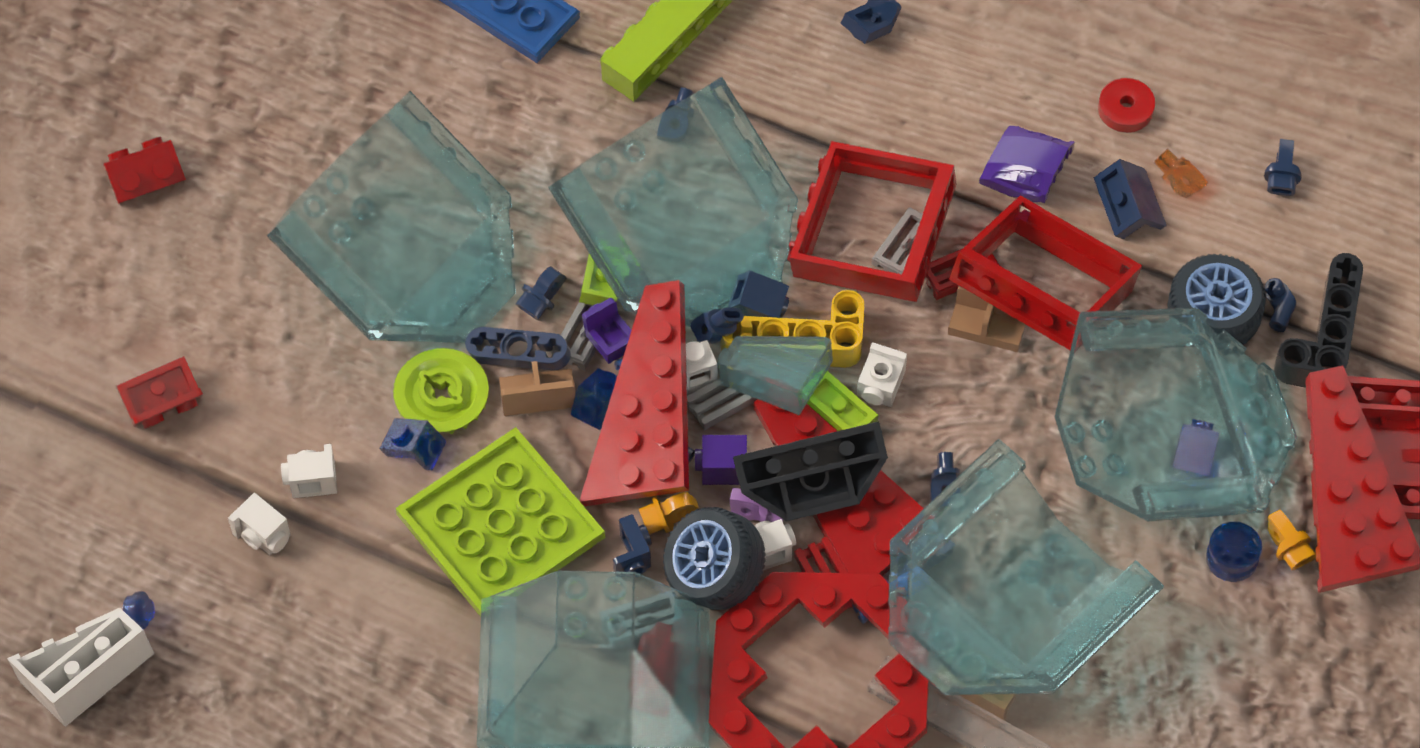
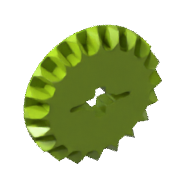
M437 348L421 352L403 365L394 382L393 396L400 417H403L410 427L415 426L422 433L430 431L438 436L440 432L453 434L459 428L463 427L466 429L473 420L478 421L479 414L483 409H486L489 385L484 369L470 355L455 349ZM447 387L449 397L446 398L441 395L436 399L433 388L443 390Z

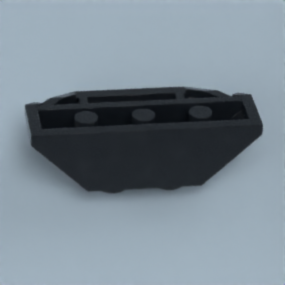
M879 421L733 456L741 493L786 522L860 504L888 459Z

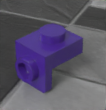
M609 298L602 303L593 305L582 314L586 337L608 364L624 356L631 333L630 327L618 313L617 303L613 298Z

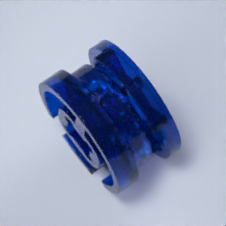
M1233 521L1221 524L1213 531L1206 552V562L1209 569L1215 576L1228 582H1239L1253 575L1262 553L1261 538L1251 526L1245 523Z

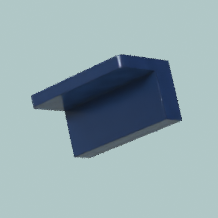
M1119 159L1093 177L1115 237L1125 239L1144 225L1159 230L1167 226L1145 168Z

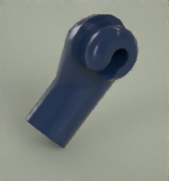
M1272 278L1264 286L1266 297L1275 310L1270 319L1269 327L1274 331L1284 332L1297 303L1288 286L1281 279Z

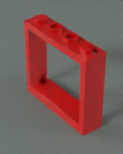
M831 141L826 156L824 155L819 160L817 182H812L809 187L806 212L802 211L799 215L796 240L789 243L787 262L791 264L793 277L917 302L957 185L954 165ZM841 172L931 189L902 274L812 256Z
M1020 195L959 251L949 280L1074 352L1132 293L1143 265ZM1021 206L1030 210V212L1025 209L1022 212H1020ZM1015 232L1107 285L1110 289L1085 314H1082L989 260L987 257Z

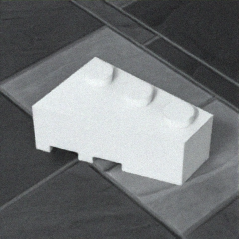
M121 608L76 627V633L54 642L53 638L41 643L43 648L23 657H20L18 653L7 658L20 683L65 727L154 654L144 630Z

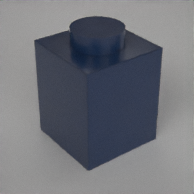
M751 270L738 275L728 308H738L745 316L781 318L788 308L789 298L786 295L789 286Z

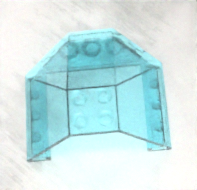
M723 77L718 78L630 132L548 187L627 312L637 314L646 285L680 280L685 285V326L690 327V323L702 313L728 307L737 277L742 273L751 270L781 282L784 262L788 258L789 243L792 236L790 229L793 213L797 209L798 198Z
M411 91L403 96L347 148L289 206L266 235L370 341L465 343L466 337L472 330L484 327L516 293L515 279H512L514 247L513 229H510L509 209L512 208L510 193Z
M1176 308L1081 312L1078 317L1054 416L1076 485L1147 522L1264 512L1271 500L1269 498L1271 490L1278 484L1286 466L1284 460L1287 453L1294 447L1297 440V435L1274 370L1264 362L1259 365L1245 354L1246 347L1225 330L1217 334L1206 322L1208 316L1200 309Z
M1000 439L996 440L890 540L889 644L943 695L1055 693L1164 588V585L1136 560L1125 571L1108 565L1062 524L1023 472L1026 469L1025 461Z
M555 571L481 599L477 747L709 748L710 609L696 605L690 599L689 594L636 572Z

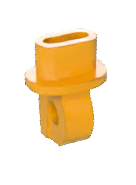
M688 492L673 495L664 502H661L655 496L652 498L653 503L639 508V512L649 535L662 529H665L666 533L673 531L674 523L681 521V518L700 508L696 498Z
M1281 509L1268 515L1267 529L1272 540L1278 546L1276 557L1279 561L1285 560L1291 570H1296L1316 558V553L1309 545L1311 541L1310 536L1305 531L1297 532Z

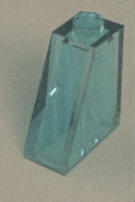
M736 336L729 348H724L721 351L717 360L721 385L800 415L833 362L831 339L827 337Z

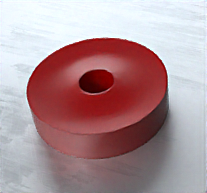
M1120 78L1109 82L1102 89L1099 97L1098 112L1101 120L1111 129L1125 133L1136 132L1146 127L1153 118L1155 97L1151 89L1143 82L1132 78ZM1128 103L1131 107H1124L1122 104Z

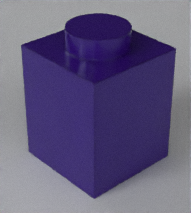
M702 435V449H695V471H702V485H739L733 456L747 453V435Z

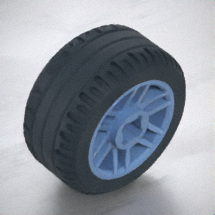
M1222 254L1202 255L1187 262L1175 275L1167 303L1168 317L1175 332L1189 345L1192 344L1195 348L1198 347L1200 350L1205 349V351L1211 352L1231 351L1246 344L1258 331L1266 305V293L1263 282L1257 272L1250 268V265L1245 264L1244 261Z
M704 507L687 514L673 527V531L670 532V537L667 538L668 541L665 544L663 568L670 587L683 600L706 609L724 610L741 604L755 591V587L759 585L758 582L764 573L766 553L764 552V541L759 531L745 517L723 508Z

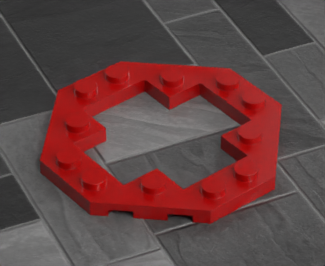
M772 572L755 587L756 589L752 592L751 596H748L741 604L731 607L716 620L708 723L710 728L729 748H785L741 702L768 678L766 672L745 650L799 603L824 628L853 604L900 651L874 675L875 680L897 704L847 748H911L927 734L932 628L880 574ZM816 725L791 748L838 747Z

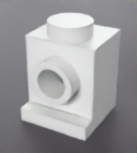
M707 340L700 343L693 341L686 344L687 395L718 379L717 362ZM705 373V376L690 380L691 376Z
M872 342L870 353L858 380L857 396L873 405L883 404L892 407L906 371L907 353Z
M324 444V451L321 452L303 450L297 454L287 455L288 463H281L283 485H290L293 498L337 494L335 459L331 444Z
M255 492L228 517L232 534L236 538L242 536L250 547L255 550L260 547L269 556L272 553L281 551L291 536L287 519Z
M782 519L774 522L762 521L754 525L764 541L766 562L764 563L765 568L763 570L792 561V546L796 545V539L790 524L784 525Z

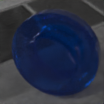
M137 591L125 598L123 611L142 629H145L154 618L155 606L153 600L149 599L146 592Z

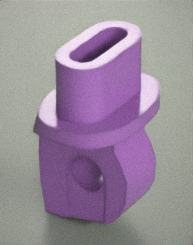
M732 488L730 496L731 512L739 514L749 521L774 522L781 519L743 495L741 489Z

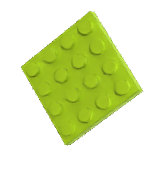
M517 427L395 508L400 520L484 622L605 539L603 528Z

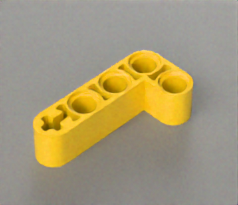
M852 290L838 292L832 300L831 320L744 316L743 320L737 324V329L734 333L722 336L720 340L721 353L726 359L734 362L840 368L852 367L859 362L862 355L864 300L859 293ZM843 311H851V312H853L854 314H852V315H844V314H842L841 312H843ZM774 338L778 339L779 342L770 343L766 340ZM811 340L816 343L813 345H807L803 342ZM843 342H847V343H851L852 346H850V347H844V346H841V345H839V344H840V343H843Z

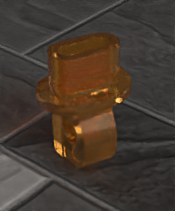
M1168 148L1154 161L1156 166L1164 173L1161 178L1163 180L1167 178L1173 191L1182 197L1188 198L1208 184L1205 177L1188 159L1183 156L1178 159ZM1183 178L1188 180L1189 185L1183 182Z

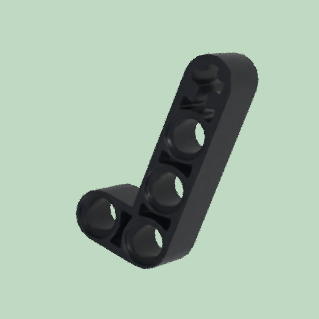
M1341 253L1332 259L1325 281L1316 341L1290 338L1280 345L1274 364V374L1281 382L1306 388L1305 379L1309 373L1324 370L1323 366L1332 368L1344 366L1346 371L1363 274V264L1356 255ZM1342 276L1346 277V284L1340 283ZM1334 304H1339V305L1343 306L1344 309H1343V308H1337V307L1334 306ZM1328 335H1334L1340 339H1332ZM1286 359L1296 360L1298 364H1292Z

